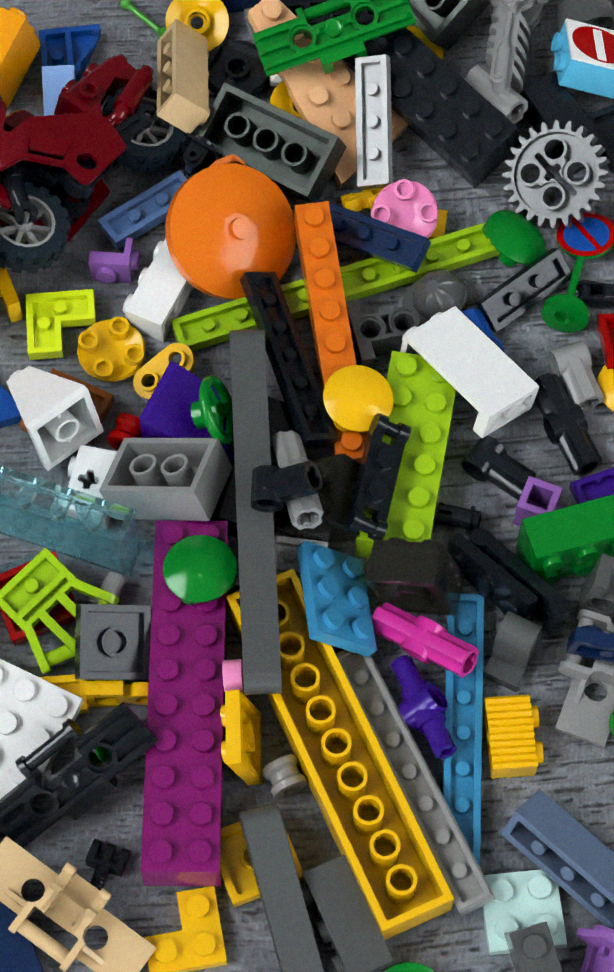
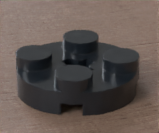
M242 40L232 41V45L222 47L221 44L215 47L209 54L208 88L218 95L224 82L254 97L266 87L269 77L266 76L255 44ZM238 67H243V73L233 74L230 69L236 70Z

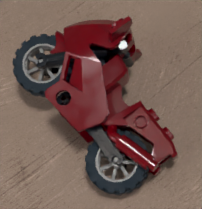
M122 53L107 58L100 65L96 62L92 63L83 73L81 80L76 82L72 79L63 87L58 97L54 115L35 116L26 110H16L6 116L7 107L0 96L1 268H12V272L21 273L22 270H28V273L38 272L39 268L44 270L52 266L53 260L57 261L61 257L66 242L73 239L109 196L110 191L102 178L108 176L120 166L124 168L126 166L132 167V171L135 172L148 170V173L157 172V169L160 167L165 169L170 166L171 161L175 162L185 143L187 133L157 116V91L152 90L153 87H151L154 71L150 66L143 65L141 69H135L127 62V58ZM158 122L161 127L153 126V124ZM153 135L165 137V139L158 142ZM68 216L78 217V221L71 225L67 219ZM33 234L45 235L47 237L39 242Z

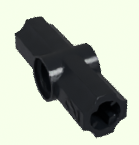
M549 372L539 376L535 380L540 386L535 402L543 416V426L547 437L552 444H558L574 476H583L591 473L601 465L602 458L587 432L588 424L581 407L576 403L572 404L557 374H550Z

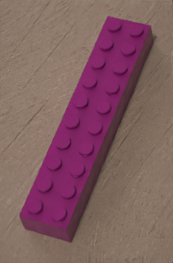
M155 521L147 727L155 734L159 741L148 749L145 755L141 876L144 886H221L224 762L221 755V743L225 740V727H223L221 722L220 708L221 705H225L222 664L223 660H226L228 610L226 596L228 591L215 600L187 605L167 586L163 575V564L169 550L177 542L190 536H212L223 541L229 547L228 521Z

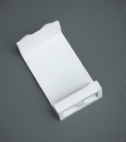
M456 306L443 313H436L429 321L419 327H411L402 337L400 352L419 353L478 411L472 430L481 438L486 437L532 408L540 386Z

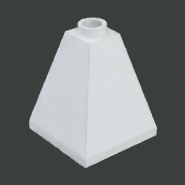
M31 366L15 371L9 380L6 381L42 465L47 471L76 452L80 445L87 444L104 432L90 393L83 384Z

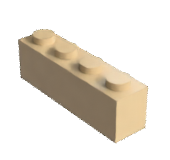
M175 19L157 41V116L185 133L191 134L197 126H202L207 121L210 114L208 42L205 36Z

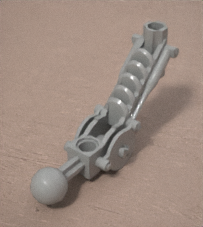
M489 0L491 3L488 5V11L492 24L489 28L488 49L485 53V60L489 69L485 66L476 65L469 70L467 77L464 79L513 124L520 121L528 109V101L519 94L523 91L524 67L527 64L526 54L529 50L528 41L530 40L531 30L540 23L542 17L541 7L550 0Z

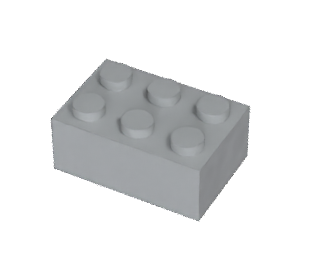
M124 438L99 492L115 519L210 521L233 467L218 438Z

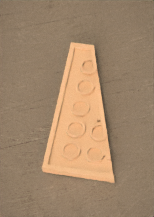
M261 0L248 11L247 15L255 33L298 18L280 0ZM299 34L294 37L293 43L297 47L304 48L312 40L305 38L304 34ZM319 58L278 73L279 78L282 77L288 88V95L301 115V119L338 136L347 148L333 173L335 175L334 180L338 188L341 189L357 174L355 72L342 60H338L332 63L334 72L325 75ZM391 108L392 142H394L407 130L409 124Z

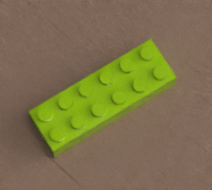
M392 351L387 381L392 389L394 402L389 421L395 424L401 422L410 426L411 434L405 444L387 518L388 529L385 537L381 542L370 539L367 533L359 531L356 538V556L369 559L378 558L381 561L426 568L457 390L421 355ZM383 434L382 442L390 445L391 437ZM364 512L365 517L372 518V514Z

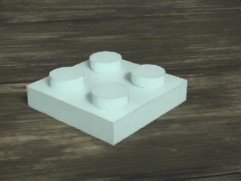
M541 869L484 875L496 898L482 906L489 955L510 953L504 933L546 921L555 949L566 948L567 939L558 884Z

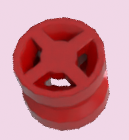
M119 413L115 420L116 428L109 432L106 440L111 447L118 451L124 438H142L139 418L128 413Z

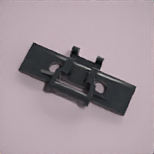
M124 702L86 732L72 719L68 718L62 723L63 728L27 757L21 756L15 761L17 768L26 779L0 799V834L4 838L7 836L24 848L67 813L76 821L116 789L118 781L115 775L159 741L155 734ZM73 740L74 745L77 747L74 749L75 758L56 773L50 768L41 772L37 768ZM96 747H104L110 751L111 756L107 761L101 762L98 756L91 750ZM41 793L47 794L51 797L52 803L44 809L35 808L30 802L33 796Z

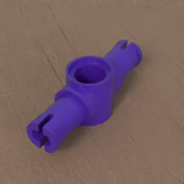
M402 655L396 658L391 663V668L402 687L401 696L404 701L398 705L402 718L412 729L425 734L436 758L445 759L453 755L457 747L444 724L446 717L443 712L448 709V702L437 686L422 680L411 656Z

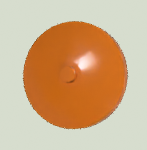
M224 163L205 168L189 177L179 187L168 208L165 232L168 250L173 263L189 284L208 296L222 300H236L246 297L240 282L244 272H276L277 278L280 280L292 261L296 246L294 215L290 204L281 189L268 176L252 167L236 163Z

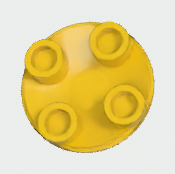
M117 316L112 319L96 322L83 331L78 337L77 355L80 365L90 376L105 382H117L131 377L140 369L145 359L146 346L141 333L129 324L127 319Z
M351 365L343 367L330 376L324 387V407L330 418L334 421L335 427L341 431H369L370 424L377 413L389 417L393 409V392L388 381L379 372L366 366Z

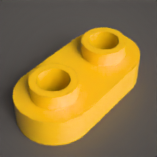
M173 343L165 347L136 372L133 379L136 393L149 401L170 361L177 354H180L182 357L179 365L193 373L197 364L194 352L182 343ZM150 376H154V384L151 387H146L145 380Z

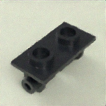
M187 132L186 150L183 154V160L186 164L184 176L188 179L195 173L210 167L216 160V148L205 137L199 135L195 137Z

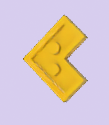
M208 886L176 892L182 930L144 937V939L156 947V950L148 960L149 972H191L228 965L215 887Z

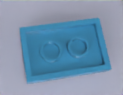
M305 540L296 549L309 639L369 657L377 650L362 560Z

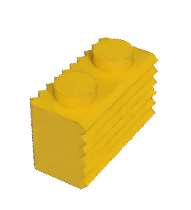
M530 694L485 697L483 715L490 778L502 779L505 777L534 776L538 764H543L544 762L542 741H535L534 728H539L538 706H531Z

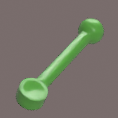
M120 0L122 9L131 11L157 32L158 39H160L166 31L165 27L160 28L133 6L131 0Z

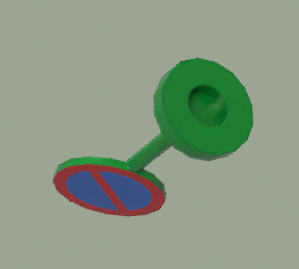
M583 213V223L574 217L572 218V228L566 227L561 222L557 230V243L560 249L569 256L576 258L567 294L550 296L544 302L541 311L543 321L557 331L574 333L581 331L587 326L590 316L588 306L576 297L575 293L584 260L603 256L614 246V225L603 215Z

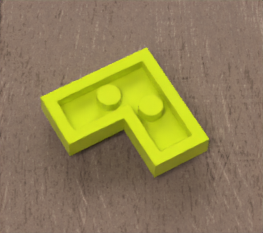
M93 289L25 294L29 360L63 358L62 328L90 326L96 323Z

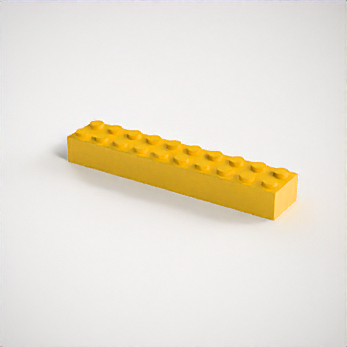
M294 568L277 575L282 693L266 695L288 743L297 757L302 773L308 781L309 788L341 855L345 854L384 940H387L451 911L454 897L332 646L309 639L302 584ZM239 590L227 595L226 599L228 614L242 642Z

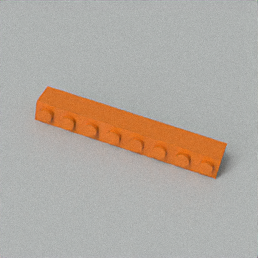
M329 201L295 205L294 225L322 396L326 382L334 372L346 366L356 365ZM332 420L338 436L336 443L331 447L335 474L359 472L368 431H341L335 427Z

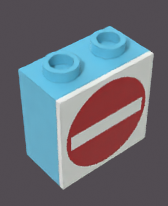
M566 18L560 33L556 32L551 42V51L554 52L555 57L554 70L557 71L558 84L614 99V30Z

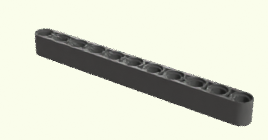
M265 329L229 331L244 695L282 693L274 513L260 512L254 510L250 505L252 470L258 466L271 465Z

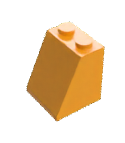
M0 7V96L8 110L41 46V42L35 34V29L29 24L25 13L13 7H10L9 10Z

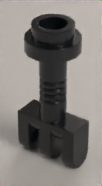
M94 839L85 862L86 866L95 868L90 884L100 891L104 888L109 874L119 877L123 876L131 850L123 848L118 861L113 858L117 846L109 843L104 855L100 856L99 852L102 848V841Z

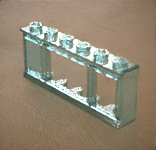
M0 465V488L3 482L21 487L16 499L3 495L0 492V534L130 576L143 544L139 543L135 522V509ZM37 493L54 498L50 510L32 504ZM71 504L75 506L78 519L66 516ZM105 515L123 521L119 533L101 527Z

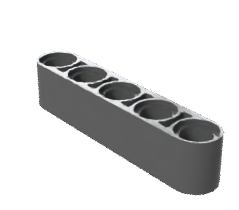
M274 802L239 812L243 835L280 971L324 972L278 804Z

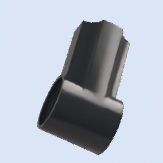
M488 435L480 438L461 462L464 471L472 478L481 482L488 480L518 501L528 477L536 478L535 472L507 455L504 446Z
M310 460L283 468L273 465L255 467L252 470L251 507L260 512L272 513L282 510L284 502L317 494L318 490L323 488V477L320 474L318 465Z

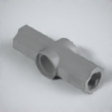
M279 431L271 437L272 444L270 450L275 466L283 468L310 461L307 459L301 436L295 431ZM318 492L314 495L286 502L291 523L297 529H314L322 523L321 517L324 512Z

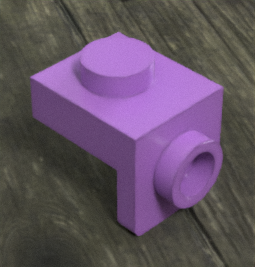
M126 237L124 253L90 251L88 264L91 280H98L102 283H131L133 270H139L140 250H135L133 238Z
M594 925L593 929L578 928L576 937L588 944L580 972H614V930L602 925Z

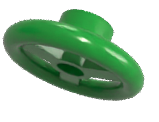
M213 375L206 376L200 384L199 400L191 404L192 420L199 430L207 428L212 438H218L221 445H228L234 439L232 399L226 386L218 377ZM212 387L216 390L220 400L217 399ZM224 418H225V421H226L225 433H224V427H223V420H224Z

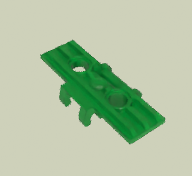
M328 0L303 10L302 7L296 8L295 11L298 18L256 32L252 36L267 77L319 58L326 75L334 72L333 62L355 54L357 58L367 57L364 42L416 24V20L408 0ZM350 7V12L330 18L313 26L307 23ZM365 10L372 11L374 19L370 24L361 25L357 22L360 19L359 13ZM304 34L305 38L312 41L307 47L300 48L293 43L294 37Z

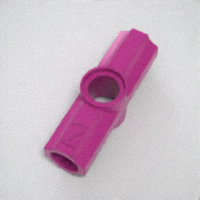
M387 602L382 606H378L372 615L374 633L399 645L403 651L423 663L429 664L432 662L461 678L471 674L477 664L479 651L476 647L449 634L441 625L425 616L419 615L417 618Z

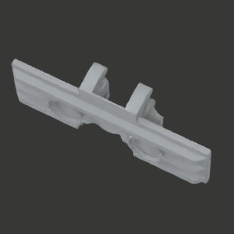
M579 610L577 616L579 624L577 627L586 625L596 626L605 633L614 634V625L611 622L614 619L590 610ZM568 653L566 660L561 661L558 671L573 679L555 730L604 748L610 733L609 718L614 708V663L595 659L593 667L589 668L580 665L583 656ZM591 684H598L604 688L606 697L601 701H593L586 695L585 688Z

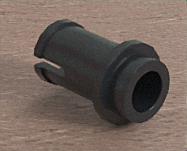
M439 502L437 508L439 512H436L435 524L465 529L466 534H470L471 531L479 528L482 511H477L475 506L467 509Z

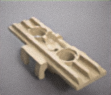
M7 836L0 843V902L17 914V917L8 928L13 934L16 932L20 933L60 963L59 968L64 972L68 970L75 959H78L94 972L141 971L156 950V947L104 909L112 896L110 892L104 888L99 891L76 873L78 868L69 862L65 864L58 875ZM30 880H38L45 887L44 895L35 902L26 901L22 896V888ZM38 909L78 939L71 951L28 920V917L31 916L34 910ZM94 926L103 928L108 935L106 945L98 950L89 948L84 941L85 933Z

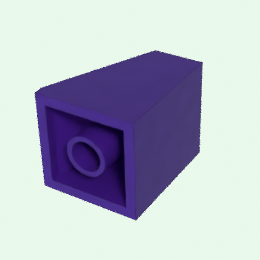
M170 361L139 417L142 438H212L207 428L199 430L195 426L191 416V404L199 400V389L202 379L179 364ZM212 387L217 399L220 400L216 390ZM225 418L223 420L224 433L226 429ZM234 439L230 444L222 445L231 465L234 462Z

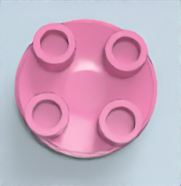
M406 179L391 183L381 190L371 210V218L427 238L435 230L439 216L436 199L429 189L418 182Z

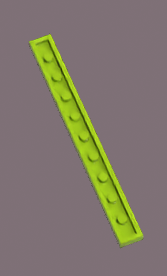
M481 223L430 239L431 245L417 273L375 257L340 267L345 300L351 301L413 283L428 271L441 269L455 270L499 256V252L491 244L490 239L483 234L482 227L485 223ZM301 279L281 285L293 320L309 315L304 280ZM246 297L171 320V327L177 343L185 344L192 351L230 340L229 331L258 329Z

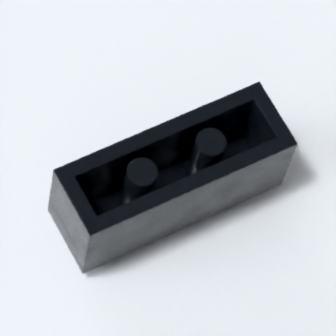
M555 71L523 85V91L520 95L528 101V109L525 111L523 118L529 120L534 130L540 133L542 122H545L553 129L555 120H559L564 129L568 121H572L575 124V132L582 125L588 130L586 137L593 133L598 138L595 145L602 144L605 147L606 142L566 87L558 84V77ZM563 144L556 145L552 149V159L559 158L563 154ZM580 167L574 172V174L586 168Z

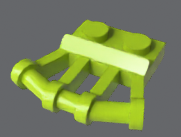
M46 548L36 555L0 590V608L25 632L42 674L51 671V666L75 656V636L72 638L48 614L60 603L76 619V604L67 596L72 590L98 600V604L118 605L120 598L114 594L78 580ZM41 621L64 645L44 653L34 627Z

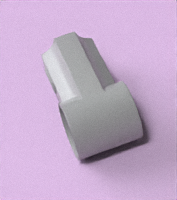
M583 341L549 350L548 360L551 371L561 379L572 404H578L582 411L585 412L592 410L603 402L604 396L591 370V356Z

